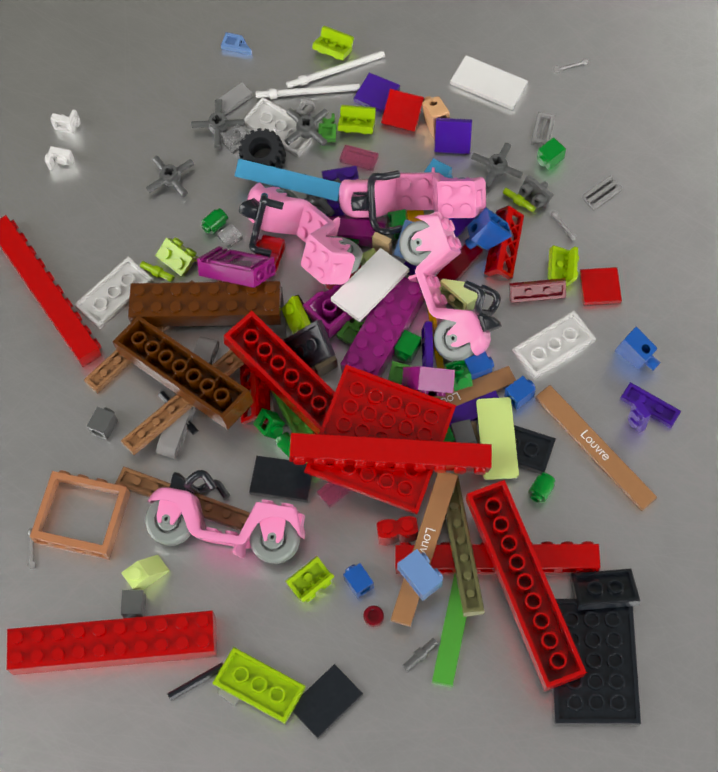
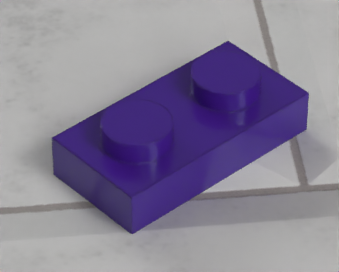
M357 166L321 171L322 178L334 181L337 178L341 182L343 180L359 179Z
M640 399L633 403L628 416L630 426L633 429L636 428L638 433L646 429L651 417L650 412Z

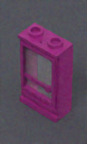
M220 246L197 258L199 276L249 287H256L275 275L276 270L274 257L269 258L247 252L223 249Z

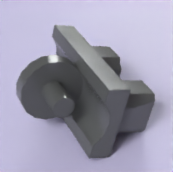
M530 175L525 178L518 192L522 197L529 196L534 207H542L544 209L549 206V202L554 196L547 189L548 183L546 181L540 184Z

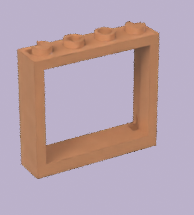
M63 470L59 472L52 471L30 538L37 544L110 560L131 493L126 485L122 483L110 484L100 478L92 480L81 474L74 476ZM59 482L118 495L103 545L42 532Z

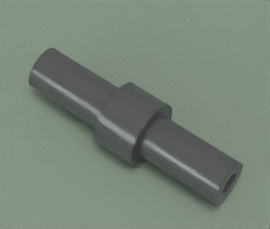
M432 638L422 648L419 647L414 651V655L402 665L405 670L409 671L419 661L422 662L428 657L427 654L438 645V642Z

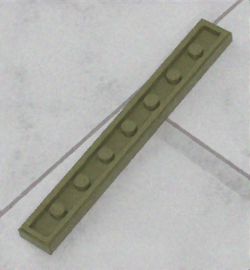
M458 476L445 519L463 617L483 615L485 610Z

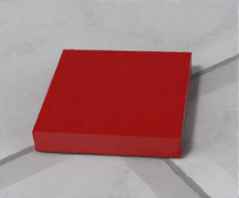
M390 89L381 124L416 132L423 106L422 102L425 98Z
M617 267L580 269L584 305L616 304L622 302Z

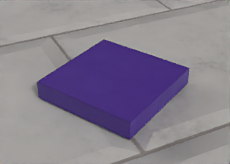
M369 72L354 96L353 101L365 107L376 108L377 112L383 114L390 89L399 91L400 85Z
M436 118L435 152L470 154L472 119Z

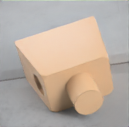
M427 96L422 102L423 117L435 141L436 118H450L449 110L440 97L432 98Z

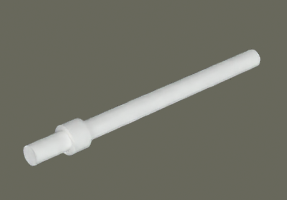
M380 51L307 76L304 74L298 76V79L286 82L288 89L299 85L305 86L308 85V82L384 58L385 54L384 51Z
M347 84L282 90L271 88L268 91L255 92L256 99L262 97L277 99V97L358 91L360 85Z

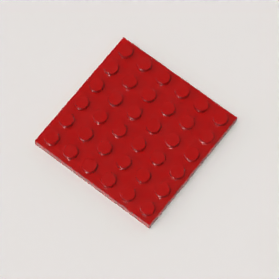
M346 364L319 434L444 441L456 405ZM307 463L304 473L416 515L419 512L433 472L430 469H426L424 472H417L412 468L398 471L394 470V467H386V469L380 470L375 469L374 466H366V468H355L354 465L335 467L334 464L315 466L314 463Z

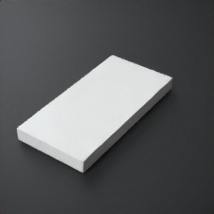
M466 55L450 80V84L513 110L526 89L528 81Z
M262 97L244 118L245 127L254 130V132L258 128H261L262 131L265 128L269 129L270 132L274 131L282 140L284 149L299 158L314 138L305 139L300 136L293 143L287 145L284 140L296 131L297 122L286 113V110Z
M380 248L331 297V301L360 322L407 275L409 268Z
M127 257L74 305L98 329H101L129 304L131 283H153L154 280L131 258Z
M572 311L515 346L512 351L535 380L596 342L597 338L578 314Z

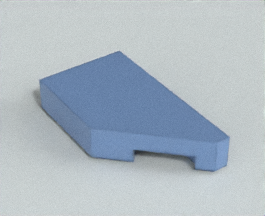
M225 33L221 43L222 50L252 55V50L242 35Z

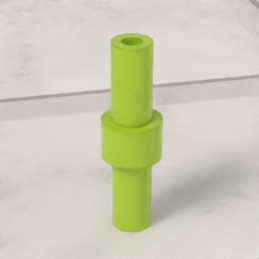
M507 187L503 190V194L512 199L516 205L523 206L530 212H534L536 209L532 203L525 200V197H522L520 194L514 193Z
M142 261L140 264L142 269L151 272V275L157 278L161 277L170 282H173L175 279L174 275L164 271L162 267L153 266L145 261Z

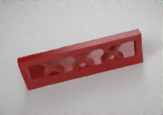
M508 205L496 210V215L508 222L514 239L512 241L510 237L488 250L484 274L489 277L500 274L510 280L513 279L524 215ZM513 216L517 218L516 225L514 224V221L512 219ZM507 246H509L511 251L510 257L506 251ZM504 262H506L508 271L503 269Z
M243 364L240 367V385L248 390L251 389V396L254 401L250 406L251 415L248 416V408L241 416V423L247 424L256 420L262 408L270 410V388ZM250 372V378L247 382V376Z

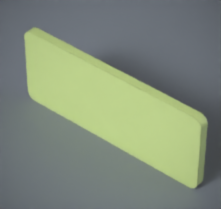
M509 397L478 399L476 406L480 444H492V468L483 475V478L485 480L517 478L519 470L511 399Z

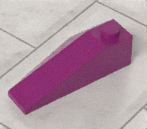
M347 215L328 217L332 221L337 217L340 218L338 237L359 239V246L373 248L372 236L375 231L371 227L369 218H352ZM377 217L379 226L386 228L388 217Z
M344 284L335 285L332 289L325 292H318L303 304L304 309L313 322L322 319L329 339L340 331L347 321L352 319V316L331 301V297Z

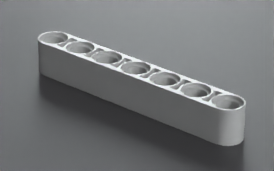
M200 336L193 353L212 365L218 353L219 341ZM194 406L161 433L156 448L157 454L174 459L178 457L188 431L186 424H189V420L192 421L196 410Z

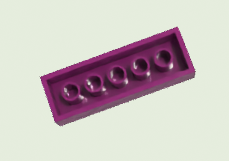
M404 277L370 311L340 363L342 373L347 364L376 376H383L394 356V348L404 330H409L425 301L419 283L412 282Z

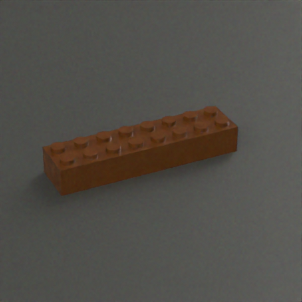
M264 281L256 287L230 282L131 283L128 318L131 323L139 315L155 327L236 325L249 312L253 311L266 325H281L280 281Z
M139 315L113 341L116 350L121 356L227 430L254 403L248 389Z

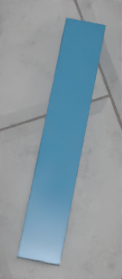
M238 159L235 177L339 201V187L341 183Z

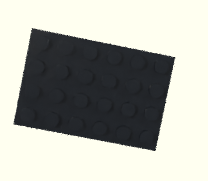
M556 599L587 673L584 677L553 688L554 724L640 725L641 716L633 606L578 610L576 599Z

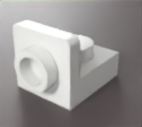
M72 110L69 117L64 114L53 113L50 118L54 129L72 134L80 125L77 110Z
M51 146L49 152L45 155V163L49 170L54 169L56 162L61 165H73L75 161L71 150Z

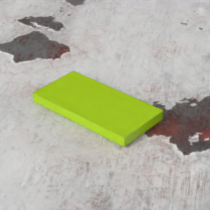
M235 647L232 648L212 683L286 724L306 688L300 682Z

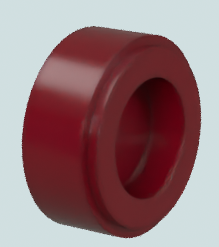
M375 605L367 607L363 614L364 621L370 627L380 626L384 620L383 610Z

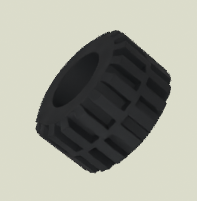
M258 128L257 131L254 132L252 130L250 131L251 134H246L244 136L245 140L241 139V146L238 149L240 159L280 169L283 168L282 164H285L286 152L282 140L274 131L270 132L266 128L262 131L261 128ZM260 149H271V152L266 157H254L255 153Z

